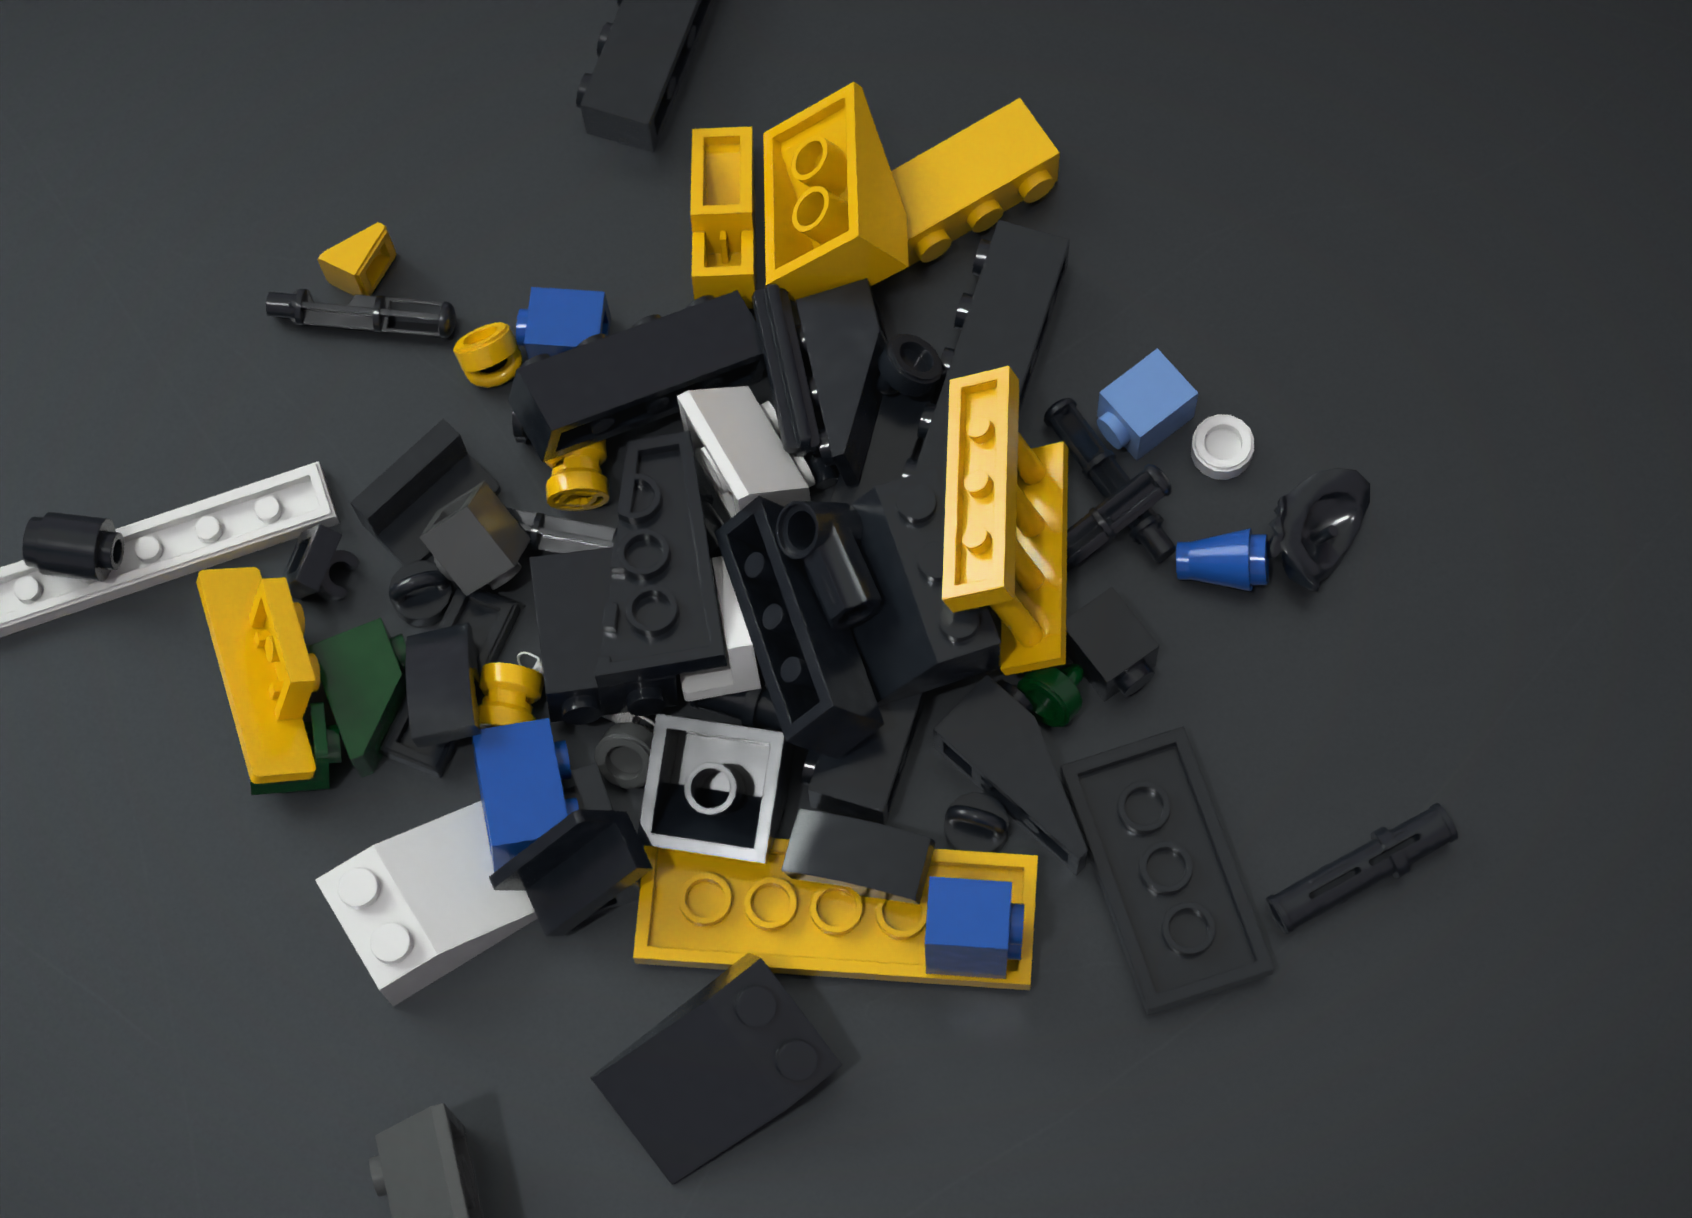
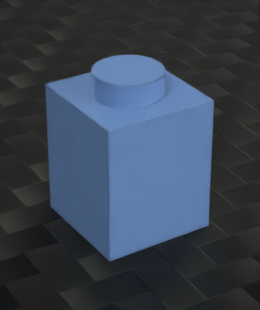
M1157 348L1099 392L1098 428L1116 449L1125 447L1135 460L1138 461L1194 418L1198 392Z

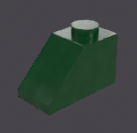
M381 618L308 646L310 652L314 653L318 659L320 679L349 758L362 778L375 773L383 756L380 747L407 693L405 638L402 633L391 637Z

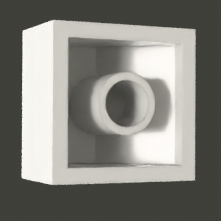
M749 386L687 390L677 396L684 431H690L695 459L730 518L735 516L758 496L784 507L792 501H811L809 487L815 485L813 474L803 456L795 457L793 454L789 455L783 449L782 441L779 438L781 435L776 411L769 401L759 404Z

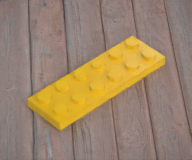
M775 838L767 864L644 845V850L653 869L641 877L633 953L635 964L727 970L747 953L761 957L772 973L1030 990L1038 855L934 849L919 905L860 896L850 887L791 879L781 871L790 839ZM930 876L1012 882L1011 903L1025 904L1021 960L1007 959L1006 979L926 974L925 932Z

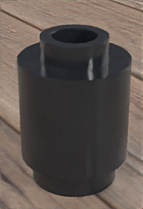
M48 512L44 517H32L27 523L23 537V559L28 567L38 568L42 575L103 582L108 578L111 570H118L122 563L124 539L121 533L116 532L111 519Z

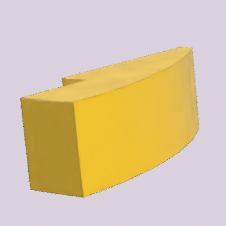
M752 126L692 129L690 216L692 225V285L694 300L706 295H713L717 298L738 290L748 309L753 308L752 295L757 290Z

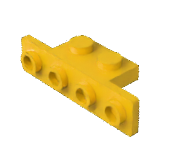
M256 567L199 571L196 583L251 782L254 784L312 779L316 771V764L304 726L303 716L311 693L317 692L319 689L320 667L314 653L308 654L304 641L305 616L302 605L299 602H293L286 577L262 579L260 570Z

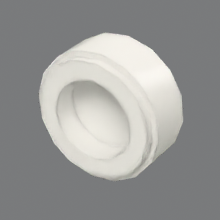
M1217 414L1206 418L1197 426L1191 442V457L1194 465L1202 474L1213 479L1228 480L1243 473L1252 460L1254 437L1251 429L1241 419L1232 415Z

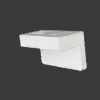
M722 556L712 558L718 592L716 596L727 666L680 674L683 696L686 701L761 689L755 650Z

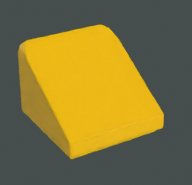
M377 222L320 254L317 260L328 283L353 296L356 294L371 296L397 254L387 227Z

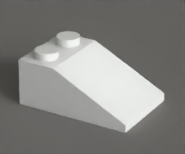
M481 801L374 844L315 880L378 989L393 1007L538 919L526 891L493 889L489 876L494 873Z

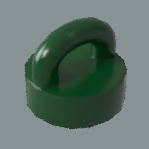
M1070 664L1059 670L1055 667L1028 671L1018 682L1017 689L1031 702L1033 710L1030 713L1038 721L1051 727H1064L1082 708L1083 700L1077 686L1083 680L1085 673L1079 664Z

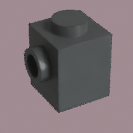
M485 480L439 509L419 537L433 554L439 571L447 579L454 581L466 597L486 584L494 590L512 579L522 568L518 560L531 540Z

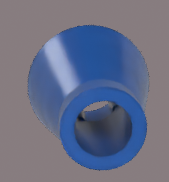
M1248 528L1191 542H1177V579L1195 580L1251 592L1253 585H1268V535L1252 534V529Z

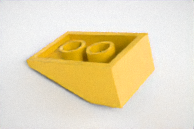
M852 82L763 133L766 285L777 284L779 288L785 289L788 292L789 299L796 303V299L866 278L870 286L909 267L907 215L864 91L860 85Z

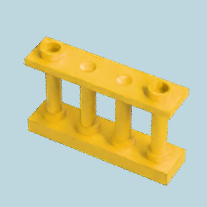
M1010 366L950 380L942 601L953 613L990 605L1002 620L1000 670L1005 676L1066 664L1068 447L1062 441L1030 448L1018 431L1019 379Z

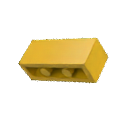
M1021 98L1016 99L891 171L907 215L909 266L920 260L926 263L937 259L949 249L954 240L972 230L975 233H979L989 229L1000 220L1006 210L1022 201L1032 203L1041 199L1058 181L1060 152Z

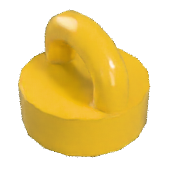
M503 322L487 324L467 333L456 342L453 349L467 379L478 387L491 388L505 384L515 377L517 368H520L523 362L515 336L510 326ZM507 358L506 364L496 371L489 373L480 371L494 366Z

